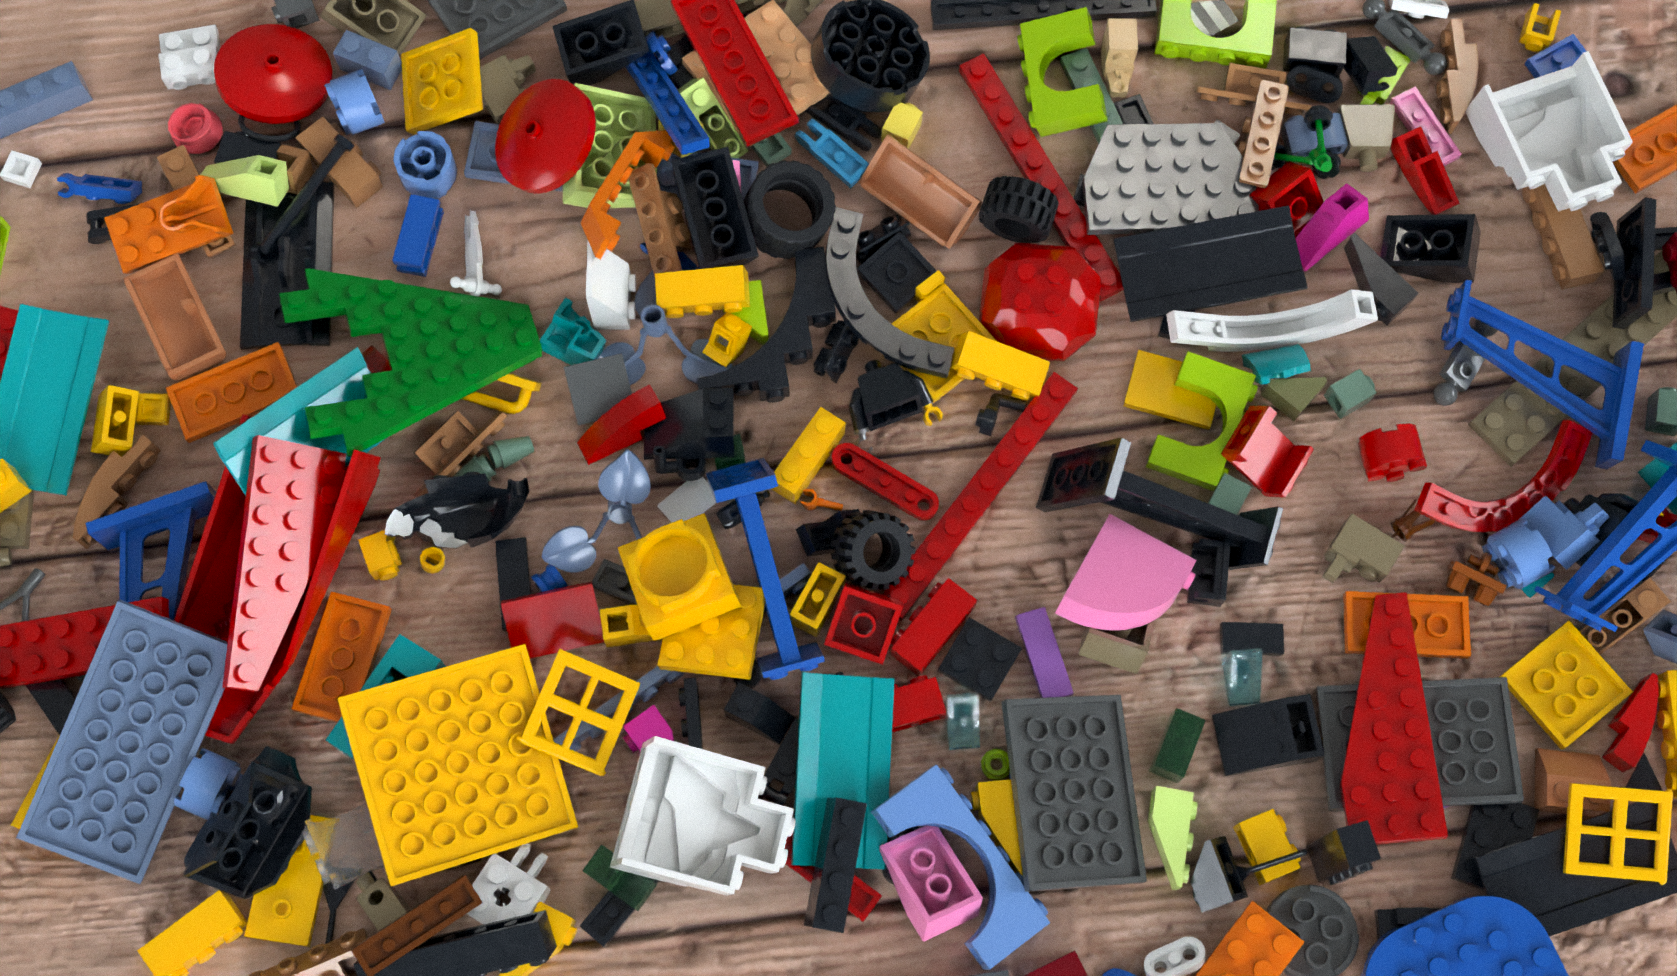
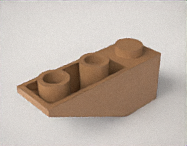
M1649 576L1599 616L1618 626L1616 632L1604 626L1600 632L1588 625L1584 626L1579 632L1601 655L1669 604L1671 599L1653 578Z

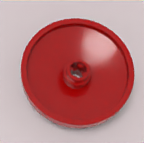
M263 24L237 32L221 46L215 58L214 77L221 98L235 112L257 122L282 124L303 119L314 113L324 104L329 96L325 84L330 83V80H332V65L326 50L309 34L286 25Z
M547 79L531 85L515 98L500 122L495 142V156L498 168L502 176L510 184L528 193H546L559 188L578 172L589 155L596 129L595 112L588 96L568 81Z

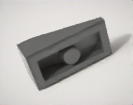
M604 559L592 580L593 587L628 605H637L625 568Z

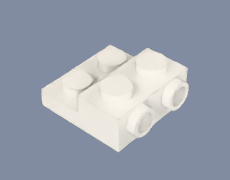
M216 25L159 34L161 53L158 55L161 79L168 90H181L187 86L215 83L214 63L216 55L221 48Z

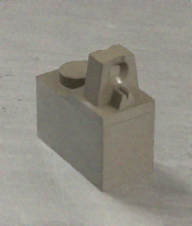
M503 55L480 67L482 101L496 124H500L508 107L525 90L520 84L526 81V77L536 72L535 65L529 55L516 60L513 58L508 60Z
M1351 514L1345 520L1324 554L1326 556L1325 560L1329 561L1330 564L1322 577L1334 583L1342 570L1349 573L1353 568H1356L1365 579L1370 581L1376 580L1380 583L1390 572L1405 545L1356 515Z

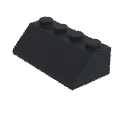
M724 147L671 161L674 179L699 269L744 266L758 258L757 247L729 148Z

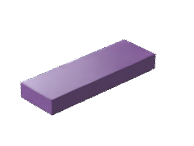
M1045 607L1016 615L1015 620L1041 698L1073 696L1074 692Z

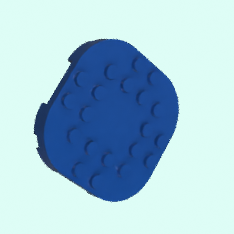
M1469 896L1461 898L1428 915L1388 931L1371 947L1367 954L1368 957L1363 972L1361 973V976H1569L1548 933L1539 920L1521 905L1495 896Z

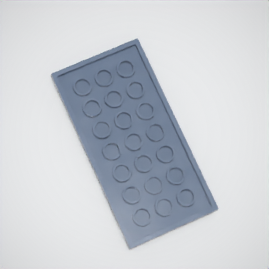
M118 600L16 838L141 884L174 809V799L177 796L179 797L183 788L179 786L180 781L190 762L199 751L225 688H222L228 642L123 600Z

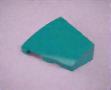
M565 297L554 313L551 324L540 339L542 351L570 365L598 359L607 340L591 327L590 321L585 316L580 317L572 309L573 302Z
M1299 344L1242 355L1243 366L1252 369V373L1256 375L1254 382L1261 385L1270 383L1272 378H1288L1295 374L1311 371L1307 354Z

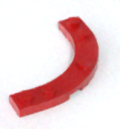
M1563 420L1543 466L1526 485L1516 492L1500 499L1478 502L1455 495L1433 483L1425 482L1414 511L1451 528L1473 532H1497L1519 520L1544 496L1553 501L1560 491H1565L1580 467L1593 433L1571 420Z

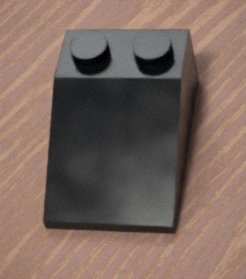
M629 0L552 26L566 76L573 85L579 83L589 86L601 82L649 52L634 0Z
M1387 215L1380 257L1397 273L1444 283H1464L1465 280H1471L1474 283L1481 235L1476 215Z
M703 388L661 402L666 419L644 429V460L654 459L653 448L659 445L665 448L666 459L735 458L733 388Z

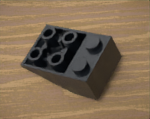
M1311 694L1281 698L1212 715L1225 776L1316 762L1324 756Z

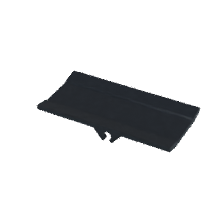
M323 181L268 254L261 252L259 245L297 194L287 192L278 207L246 199L240 331L241 350L266 347L277 342L281 346H330L331 317L285 323L279 293L308 290L305 269L310 268L332 272L333 182Z
M1289 205L1114 238L1130 322L1166 316V314L1173 310L1188 312L1308 288L1293 230Z
M1635 802L1629 804L1626 829L1656 831L1658 803ZM1613 810L1582 820V825L1612 827ZM1566 826L1475 857L1478 872L1487 896L1501 897L1521 905L1539 920L1549 937L1677 893V852L1671 836L1667 882L1664 885L1655 881L1563 873ZM1581 834L1579 862L1609 864L1611 836ZM1625 837L1624 866L1654 868L1655 840Z

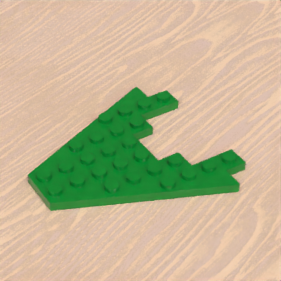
M310 268L305 269L308 290L279 293L285 323L346 315L351 337L382 334L391 371L362 375V384L366 398L305 407L310 438L342 434L348 457L352 456L354 449L363 451L542 356L541 343L528 304L395 283L392 280H377Z

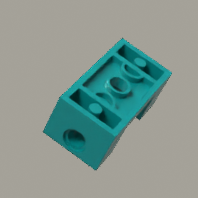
M399 634L360 691L446 667L441 659ZM341 717L326 738V741L338 751L354 760Z

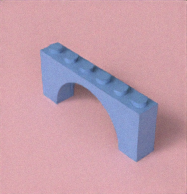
M936 764L873 809L871 813L889 838L911 827L934 826L957 834L976 851L987 874L989 900L980 926L964 944L982 969L990 970L1050 923L1046 917L1048 911L1039 899L1036 898L1034 900L1029 892H1025L1023 876L1019 872L1014 873L1008 864L1010 858L1002 847H996L989 838L991 832L982 820H976L970 811L973 808L969 800L962 793L958 795L951 785L954 783L951 775L945 768L942 767L940 769Z

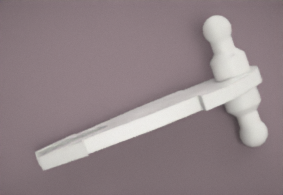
M470 210V216L465 215L464 225L465 279H460L457 276L452 277L450 285L454 288H463L464 291L469 292L472 296H480V294L485 295L487 293L499 295L502 292L499 284L492 285L488 281L483 280V256L478 228L479 221L476 212Z

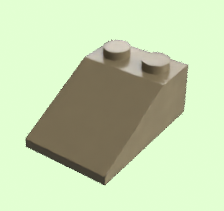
M330 0L319 16L342 33L348 30L397 50L400 57L427 15L407 0Z
M1154 621L1128 630H1102L1085 626L1078 655L1137 674L1149 651Z

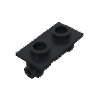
M898 215L884 218L880 225L875 228L860 232L856 247L858 251L856 257L859 262L863 264L882 247L881 244L887 243L899 231L906 238L911 236L910 230L907 227L910 225L909 222Z
M838 320L837 324L834 323L825 340V344L831 346L832 349L822 348L813 364L815 367L814 373L819 376H824L827 373L834 383H837L840 375L845 371L850 354L859 342V338L852 332L845 321Z

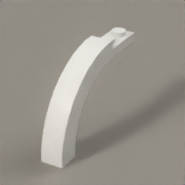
M1352 289L1316 304L1269 314L1226 316L1177 310L1166 314L1171 343L1208 346V351L1220 352L1274 349L1309 343L1340 335L1378 320L1373 292Z

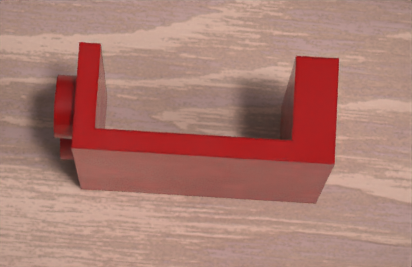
M1249 406L1221 455L1266 497L1286 498L1287 494L1293 489L1294 482L1300 472L1307 465L1314 449L1307 445H1294L1271 423L1277 414L1272 407Z

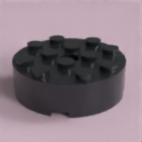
M843 0L829 10L816 33L811 46V61L818 79L834 98L863 112L891 111L894 106L901 102L905 104L912 97L928 70L930 51L927 41H923L917 31L919 28L917 23L900 8L883 0H855L849 2Z

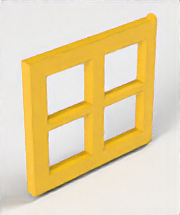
M559 649L525 729L517 739L520 743L596 775L604 776L606 774L604 769L641 683ZM565 666L591 677L579 705L554 694ZM598 680L624 691L612 719L587 708ZM548 706L573 717L562 745L536 735ZM581 720L607 731L595 759L569 749Z
M1569 783L1563 873L1655 881L1664 885L1667 882L1672 790L1667 788L1665 791ZM1583 797L1613 799L1612 827L1582 825ZM1628 801L1658 803L1656 831L1626 829ZM1581 834L1611 836L1609 864L1579 862ZM1625 837L1655 840L1654 868L1624 866Z

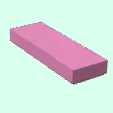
M1416 86L1391 98L1389 103L1395 106V112L1407 130L1410 131L1421 126L1432 152L1438 151L1444 166L1460 158L1461 152Z

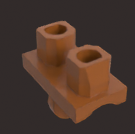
M1485 552L1481 558L1470 554L1467 563L1475 566V570L1458 561H1450L1447 567L1451 572L1448 576L1446 587L1458 593H1463L1470 580L1478 584L1472 599L1484 606H1489L1497 594H1503L1507 585L1484 575L1486 571L1495 576L1499 570L1498 567L1490 564L1492 554Z

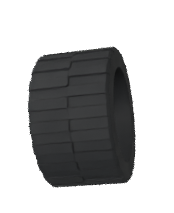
M784 160L768 165L765 170H762L757 175L743 200L756 247L761 252L767 253L774 258L790 259L795 257V251L814 248L832 224L833 216L836 212L835 195L828 180L823 177L822 173L812 168V166L794 160ZM775 190H786L798 195L806 202L811 211L812 225L807 229L799 231L788 230L778 226L769 218L763 204L764 195Z

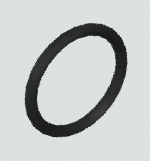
M239 115L238 118L239 127L245 134L266 142L290 140L298 135L301 130L300 120L294 121L295 128L293 131L286 135H262L247 128L244 123L246 117Z

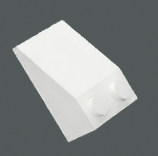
M587 240L586 300L594 329L630 330V319H635L636 316L635 302H631V292H636V274H631L629 264L609 250H606L601 260L595 257Z

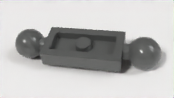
M1366 0L1363 3V14L1369 19H1378L1374 27L1381 32L1384 38L1390 40L1401 50L1404 55L1414 63L1422 59L1425 70L1431 75H1439L1445 71L1447 67L1446 57L1438 52L1432 53L1431 50L1435 45L1397 10L1392 9L1386 12L1383 0Z
M1476 320L1475 327H1471L1486 338L1498 331L1479 320ZM1459 341L1439 373L1446 382L1440 383L1434 389L1433 396L1435 401L1442 406L1453 404L1458 397V392L1467 391L1485 358Z

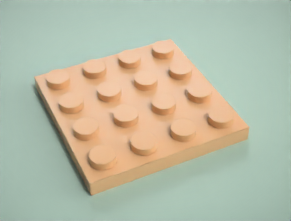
M774 0L769 1L744 18L797 115L830 93L820 82L814 71L811 61L812 45ZM693 50L682 58L683 66L693 78L703 77L738 132L696 51Z

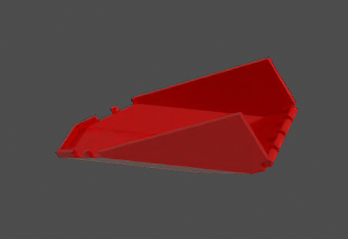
M242 414L239 425L252 416ZM354 449L350 463L344 471L343 485L317 564L259 691L249 692L225 688L205 736L234 744L293 664L375 488L380 469L377 468L381 457ZM226 466L174 619L178 623L218 638L213 624L226 616L223 606L230 602L234 596L246 498ZM228 637L221 640L228 642Z

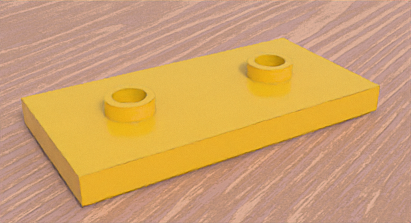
M310 815V826L305 834L304 841L297 847L286 871L281 874L275 885L253 896L244 937L310 947L326 869L337 827V819Z

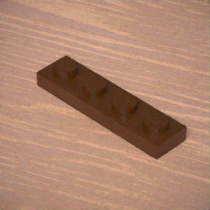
M463 875L351 948V951L366 975L373 976L483 902L467 876Z

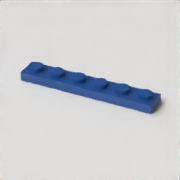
M650 48L648 53L625 66L682 155L710 147L708 135Z

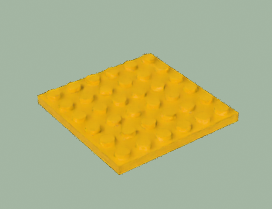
M525 644L337 698L390 887L578 827L559 759L520 743L517 739L519 735H522L540 694ZM545 714L536 735L554 742Z

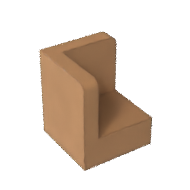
M282 144L277 150L279 160L286 161L289 181L288 192L298 195L306 181L313 174L309 151Z

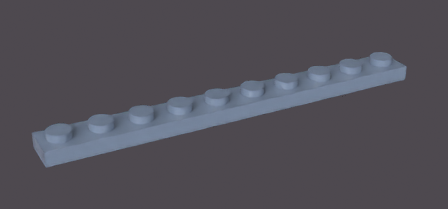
M804 563L780 579L784 598L791 593L798 595L803 591L811 576V572ZM657 666L638 679L636 682L641 684L628 715L633 711V705L640 700L643 702L650 700L659 692L657 688L666 682L669 684L674 683L684 675V672L660 670ZM621 691L594 711L612 719L624 691ZM581 720L569 749L577 752L581 748L580 743L589 736L592 739L596 738L605 730ZM568 729L554 738L553 741L562 745Z

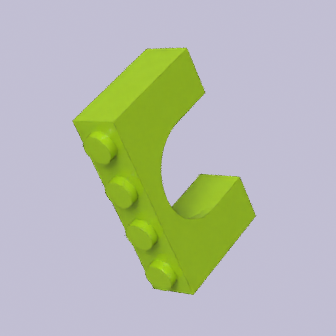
M1160 0L1154 54L1163 55L1166 58H1188L1195 62H1218L1224 66L1234 63L1266 69L1272 56L1277 0H1246L1243 8L1241 30L1225 38L1208 36L1195 26L1191 17L1192 0Z
M1087 7L1020 23L1021 35H1018L1017 39L1020 51L1024 52L1025 60L1021 61V67L1024 77H1028L1029 85L1025 86V94L1028 103H1032L1033 111L1028 112L1031 127L1036 128L1040 136L1044 137L1107 122L1104 95L1099 84L1070 91H1056L1046 86L1044 82L1046 70L1056 57L1065 52L1096 45L1093 23Z
M1188 351L1183 359L1174 385L1204 395L1218 406L1223 420L1221 434L1215 441L1203 446L1188 445L1158 434L1154 440L1145 467L1214 491L1224 473L1228 474L1229 469L1224 467L1227 459L1221 455V452L1246 413L1244 409L1247 401L1252 403L1258 389V386L1253 384L1256 375Z

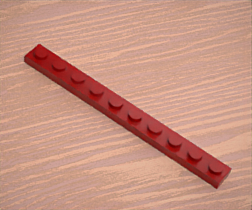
M985 54L959 65L961 76L1023 177L1046 187L1057 197L1056 200H1058L1059 205L1053 226L1064 244L1069 247H1075L1101 276L1099 301L1101 302L1123 291L1119 271L1096 235H1087L1085 216Z
M1053 372L1043 385L1040 395L1033 398L915 551V554L912 555L910 559L914 560L912 567L907 566L908 575L905 578L899 577L900 583L896 586L889 585V589H886L882 594L903 602V608L899 617L900 621L909 613L1077 393L1078 388L1056 372Z

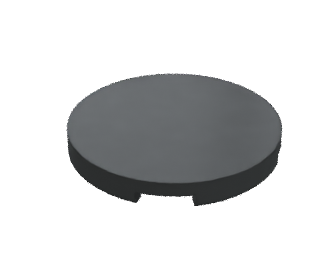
M1318 885L1295 886L1280 893L1267 907L1266 912L1304 941V944L1282 973L1285 975L1338 976L1353 961L1359 944L1356 921L1349 905L1335 892Z

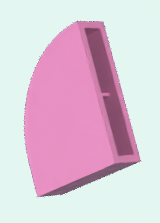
M1109 514L1055 614L1071 622L1102 630H1128L1149 624L1169 609L1182 588L1188 590L1196 575L1191 572L1196 560Z

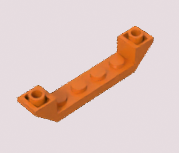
M666 130L635 132L590 202L580 223L592 251L598 259L601 260L607 249L612 252L621 237L616 234L621 222L607 214L611 207L607 202L610 200L614 203L622 189L619 183L621 182L625 185L634 170L630 167L631 165L636 167L640 160L645 163L654 164V167L657 168L662 159L668 161L676 146L671 144L672 139Z

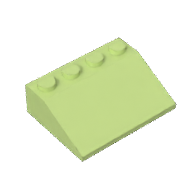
M575 83L574 85L588 96L593 105L596 129L588 157L578 172L563 184V204L588 208L634 133L656 131V114L645 97ZM640 160L636 167L633 165H631L630 167L632 169H636L647 163ZM629 179L625 185L620 182L619 185L622 189L614 203L610 200L607 202L611 205L610 208H636Z

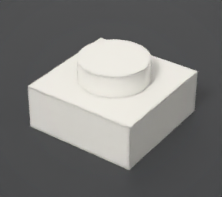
M11 150L0 173V177L4 181L31 188L42 163L38 158Z

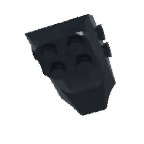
M266 746L251 761L232 794L223 804L220 813L205 822L184 858V865L186 867L183 872L184 877L243 899H247L277 883L281 874L286 871L297 847L304 841L305 834L310 826L312 787L301 779L294 757Z

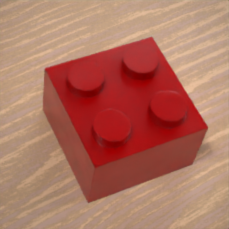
M845 582L824 645L883 665L903 608V602Z

